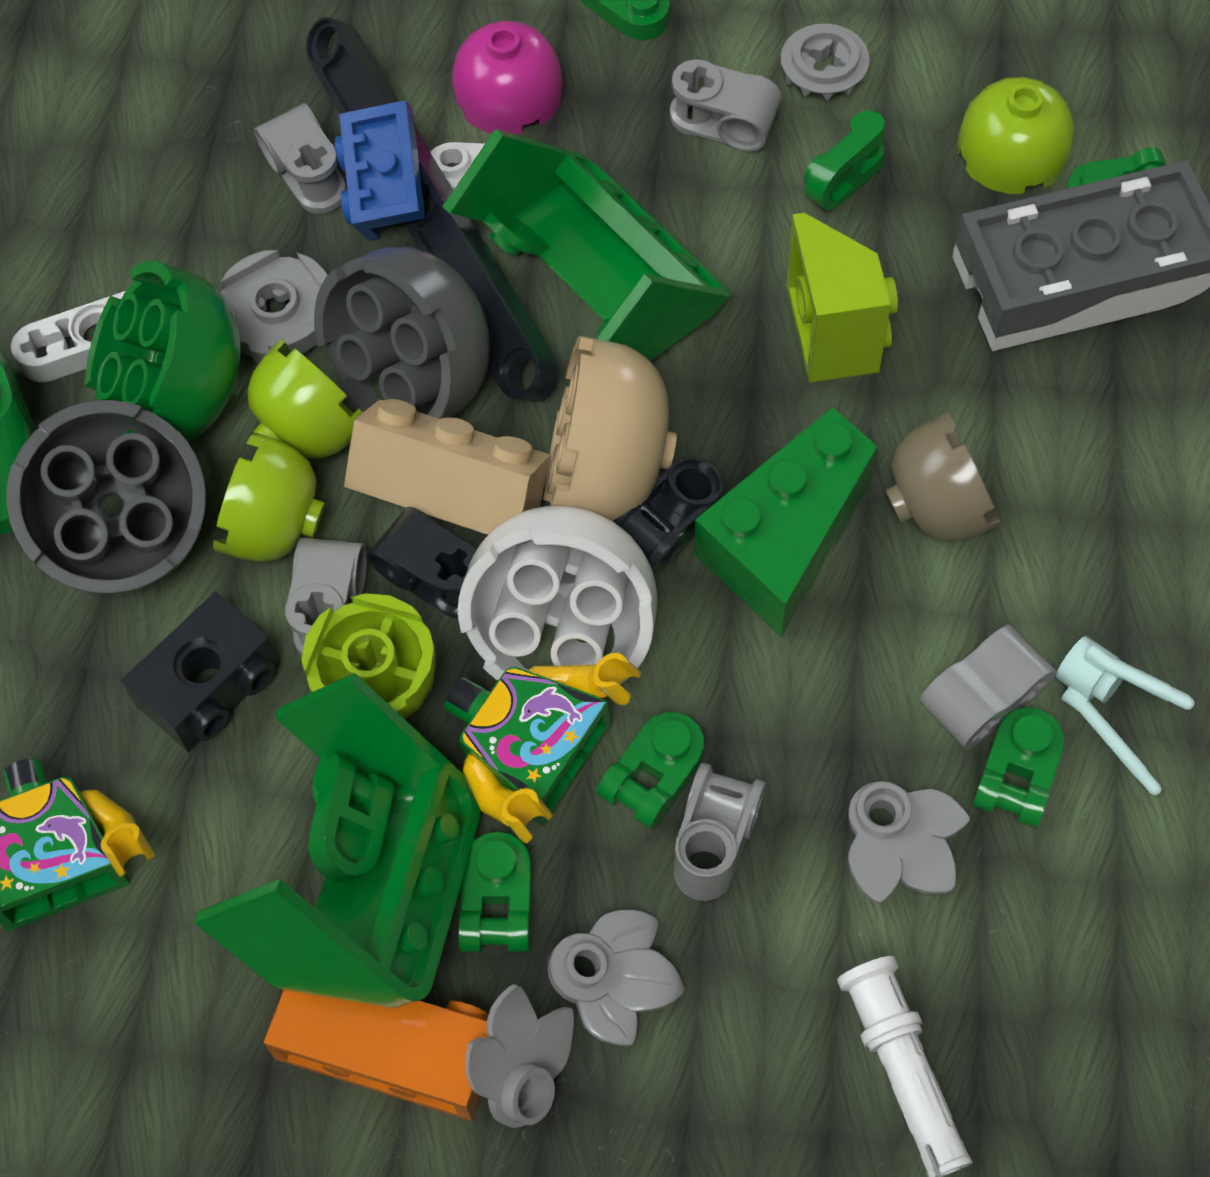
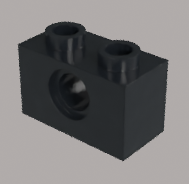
M215 591L120 681L135 706L189 753L200 741H208L216 736L225 726L229 713L248 695L258 694L269 684L280 661L270 637ZM219 669L213 679L204 683H194L198 674L204 670Z

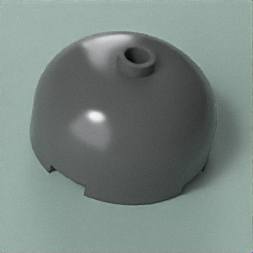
M388 247L369 252L333 269L321 284L314 310L317 346L327 345L332 363L341 381L335 384L347 395L344 401L354 412L358 409L364 412L379 400L372 390L370 377L381 372L379 388L384 400H402L412 404L415 408L431 401L424 407L416 409V411L438 419L455 416L477 394L485 378L489 363L490 338L488 325L481 304L466 280L448 263L422 250L408 247Z
M97 400L76 404L60 410L38 425L39 428L25 442L15 462L12 463L6 489V503L11 527L16 539L28 557L42 571L56 581L79 591L99 595H118L138 591L157 583L173 572L184 561L195 545L202 528L206 507L202 470L194 451L183 435L165 420L142 409L141 406L115 400ZM128 429L135 432L124 434ZM109 495L120 497L124 502L122 512L115 517L103 515L100 511V503L103 498Z

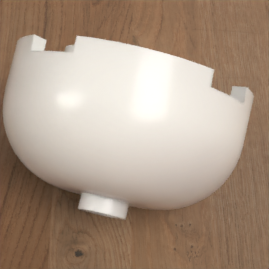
M545 506L530 509L509 518L497 526L476 550L464 578L458 600V620L461 633H467L472 645L485 660L483 668L497 680L500 679L504 671L509 667L516 666L527 670L516 657L528 655L538 647L545 623L557 627L551 648V659L554 665L597 664L603 658L611 623L615 634V642L611 653L623 654L638 669L649 650L657 612L655 578L652 568L640 546L625 530L613 521L595 512L571 506ZM576 639L584 640L586 643L579 642Z

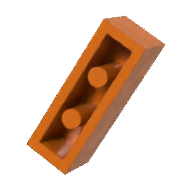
M284 990L263 1043L275 1060L473 1122L481 1096L474 1093L466 1077L467 1046L471 1041L476 1038L487 1037L488 1014L475 1006L458 1001H449L446 1009L422 1002L421 1000L398 1008H389Z

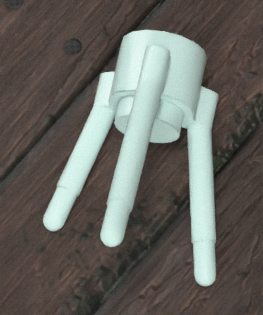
M1083 636L1066 655L1057 671L1056 679L1068 686L1061 700L1081 713L1151 795H1159L1162 790L1160 784L1091 704L1090 700L1096 697L1105 703L1124 679L1185 710H1191L1195 702L1188 694L1121 661L1119 657L1089 637Z

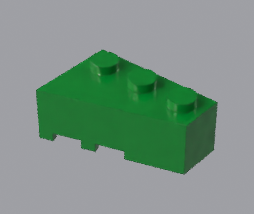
M832 407L695 519L694 555L781 638L790 624L791 616L800 600L815 581L818 570L834 543H837L870 486L877 446Z

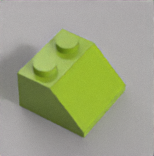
M806 213L793 214L786 287L809 383L879 373L883 348H889L892 344L889 314H896L898 310V296L893 277L884 278L879 256L876 252Z

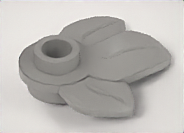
M884 781L872 782L860 788L854 794L848 811L849 824L856 835L848 854L850 873L862 893L874 903L882 904L891 896L899 882L907 888L924 894H947L952 892L955 887L956 868L951 850L945 839L961 831L970 820V817L959 803L951 796L935 789L907 793L898 785ZM883 808L892 814L894 821L889 825L881 826L871 820L869 813L874 809Z
M617 910L604 914L595 923L589 934L576 933L562 939L552 950L548 960V976L554 989L566 1000L576 1003L584 1028L600 1041L612 1045L628 1047L634 1043L638 1023L636 1012H649L664 1008L673 1003L684 992L683 982L673 964L659 952L650 949L657 933L658 920L646 912ZM584 956L590 959L595 968L594 976L584 977L580 975L574 968V958Z
M514 984L501 993L491 1006L487 1019V1037L476 1038L468 1044L465 1068L466 1077L474 1093L488 1098L489 1109L494 1119L508 1127L518 1128L538 1123L546 1116L552 1106L555 1094L553 1079L567 1064L571 1050L574 1013L572 1008L562 1007L537 1019L526 993L522 987Z

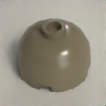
M948 412L923 423L907 434L896 448L892 461L893 475L897 484L885 490L901 523L913 518L925 535L940 541H960L982 534L1001 525V522L994 512L995 507L965 443L961 445L955 430H953L957 427Z

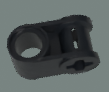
M695 457L682 458L674 462L669 469L657 478L646 501L613 520L640 546L652 568L653 574L663 569L680 549L695 536V519L714 505L722 492L723 482L720 473L712 464L703 459Z
M408 506L366 554L367 559L373 568L393 585L410 591L440 610L444 615L458 619V600L461 587L477 549L470 543L463 541L442 528L424 512Z

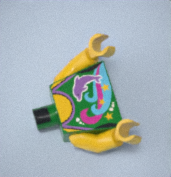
M610 653L595 665L533 666L529 670L516 666L509 667L504 671L491 692L466 677L460 678L450 690L444 704V710L468 724L459 739V744L465 757L463 774L480 810L495 820L510 826L522 842L528 843L531 841L533 836L525 827L527 823L534 819L539 824L546 825L611 727L608 702L601 698L608 696L616 704L626 705L631 699V694L620 684L628 677L639 678L641 671L623 654Z
M38 759L20 760L4 769L3 776L9 797L0 800V924L8 932L131 885L128 875L124 870L125 863L138 854H144L148 861L155 857L154 851L137 826L133 815L100 791H81L71 777H60L48 782L42 761Z

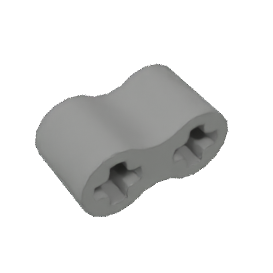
M1007 624L990 635L969 656L942 672L923 692L920 703L967 750L991 734L1001 724L1005 716L1014 710L1024 708L1039 696L1052 682L1057 674V670L1011 624Z

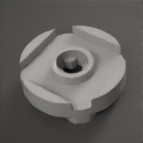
M278 250L257 252L234 264L221 281L223 287L221 294L229 303L238 325L240 352L251 356L257 364L261 362L263 357L280 339L286 342L290 353L295 348L303 354L317 345L314 328V310L318 291L327 274L315 260L308 256L297 253L298 259L292 257H280ZM274 297L279 303L290 300L281 311L274 313L265 312L267 310L265 302L268 299Z

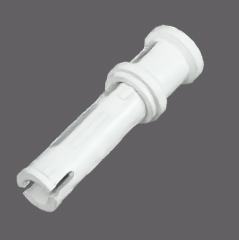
M886 956L874 959L845 972L838 977L837 981L841 991L850 992L865 1028L860 1035L864 1046L869 1047L870 1052H877L882 1065L885 1067L894 1094L920 1151L928 1177H943L963 1167H967L973 1162L967 1153L962 1139H960L941 1089L923 1052V1047L917 1036L922 1032L920 1025L923 1023L918 1012L909 1010L894 973L899 967L895 957Z

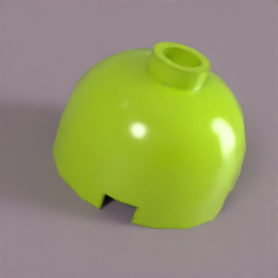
M1011 77L988 85L969 103L959 131L957 149L958 154L961 152L967 162L965 170L971 178L985 187L1011 195L1024 194L1026 186H1036L1043 183V189L1052 185L1066 171L1075 136L1072 113L1060 93L1041 80L1028 77Z
M282 339L275 344L252 373L247 390L249 408L260 422L253 433L256 432L277 439L297 449L306 459H322L340 452L351 443L354 419L363 413L360 409L353 413L342 403L347 395L295 348L290 353L286 342Z
M254 432L249 437L247 444L256 446L258 449L252 461L239 457L219 513L216 527L228 530L227 540H214L213 549L215 552L239 560L262 563L277 561L291 553L302 534L314 538L324 512L325 502L315 499L316 476L310 462L297 449L277 439Z
M364 593L351 597L353 603L341 606L334 612L332 607L321 613L305 636L301 658L311 693L350 674L356 673L404 719L422 706L433 688L437 656L430 631L422 622L421 616L413 606L391 595Z

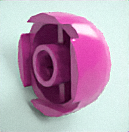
M502 20L485 24L473 31L456 53L453 65L452 87L456 105L458 104L463 110L464 118L471 126L489 134H492L495 129L512 134L523 133V125L531 124L539 119L541 126L551 119L561 105L563 75L554 46L536 28L518 21Z

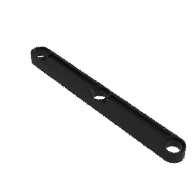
M329 17L320 18L312 25L306 39V54L340 114L399 102L370 51L352 25ZM337 32L338 43L336 50L328 58L327 49L329 41ZM415 128L422 194L430 188L432 203L430 209L425 214V218L403 223L419 250L428 252L448 263L466 280L474 291L483 309L489 330L490 355L488 368L500 389L507 397L533 403L542 402L551 395L556 387L558 366L555 358L472 220L449 214L442 207L453 192V189ZM531 358L536 367V375L531 386L525 390L520 381V373L525 362Z

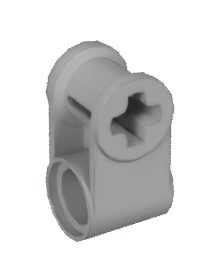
M689 60L677 66L673 72L671 86L676 97L671 103L669 117L672 125L686 135L699 136L727 144L740 151H757L765 144L782 99L781 91L776 84L763 76L741 73L714 65L705 60ZM699 76L704 77V85L698 90ZM693 106L692 119H688V108Z
M303 103L254 128L256 139L268 163L276 174H280L300 206L314 214H325L341 206V192L347 190V186L343 176L337 169L338 159L336 151L307 104Z
M305 537L299 539L294 555L293 577L288 600L285 605V616L290 628L293 630V641L301 656L305 636L318 616L330 607H332L334 612L341 606L353 603L351 597L363 593L367 572V549L365 543Z
M704 762L700 764L690 790L684 819L675 845L674 877L677 886L685 895L694 900L709 901L719 898L728 891L733 882L746 840L750 839L756 824L766 789L765 781L756 779L752 784L714 773L711 764ZM697 852H711L718 856L722 863L712 869H699L692 865L688 858Z

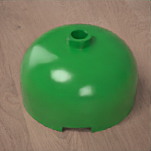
M148 260L137 264L130 270L131 279L134 281L122 298L110 296L103 308L89 349L85 387L96 390V401L115 400L141 406L142 409L157 415L169 423L189 443L203 434L216 421L231 396L240 363L239 329L229 303L211 283L191 272L155 260ZM128 429L124 434L135 432Z

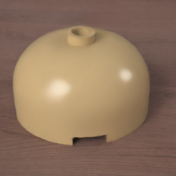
M579 336L575 342L566 372V379H571L569 387L566 386L560 411H557L543 500L549 501V506L582 508L613 521L629 510L641 505L650 496L660 468L669 469L671 467L677 435L675 432L668 431V395L663 379L655 366L641 353L626 345Z

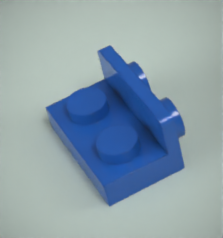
M403 100L339 114L341 136L335 138V151L341 169L346 171L348 190L341 192V206L347 223L353 225L367 240H374L380 238L379 227L425 218L413 109L408 102Z

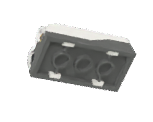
M1188 160L961 214L952 257L965 288L974 287L981 294L982 303L978 319L991 350L996 351L1161 310L1185 302L1210 287V204Z

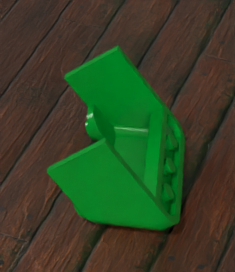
M495 129L442 206L449 214L484 221L493 230L490 234L492 241L509 254L518 256L522 251L538 255L603 320V323L597 330L599 336L596 339L626 345L641 353L650 362L716 315L730 296V291L724 283L608 172L586 156L571 150Z
M353 673L279 707L274 718L320 758L313 776V797L315 803H317L319 791L315 787L318 770L322 763L334 754L355 764L356 772L363 776L374 773L393 783L394 790L381 853L376 866L367 874L345 882H336L325 877L315 908L285 882L277 879L199 910L194 924L275 988L398 1008L424 999L431 991L479 823L480 808L464 774L356 673ZM350 799L348 806L354 808L353 800Z

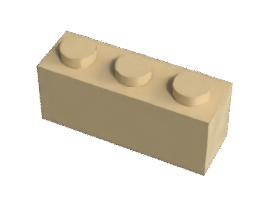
M379 399L354 419L344 487L403 507H413L427 515L489 535L497 526L521 512L540 507L551 455L532 449V446L527 441L510 436L497 438L474 430L470 423L461 419H438L417 412L416 408L408 402L396 399Z

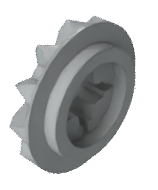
M814 24L799 29L786 40L781 51L780 69L785 73L787 86H799L804 98L814 92L823 94L826 101H828L834 93L838 92L850 96L856 84L865 82L870 56L864 41L853 31L834 24ZM834 53L833 66L828 65L823 71L815 70V63L821 64L825 58L829 59L830 55Z

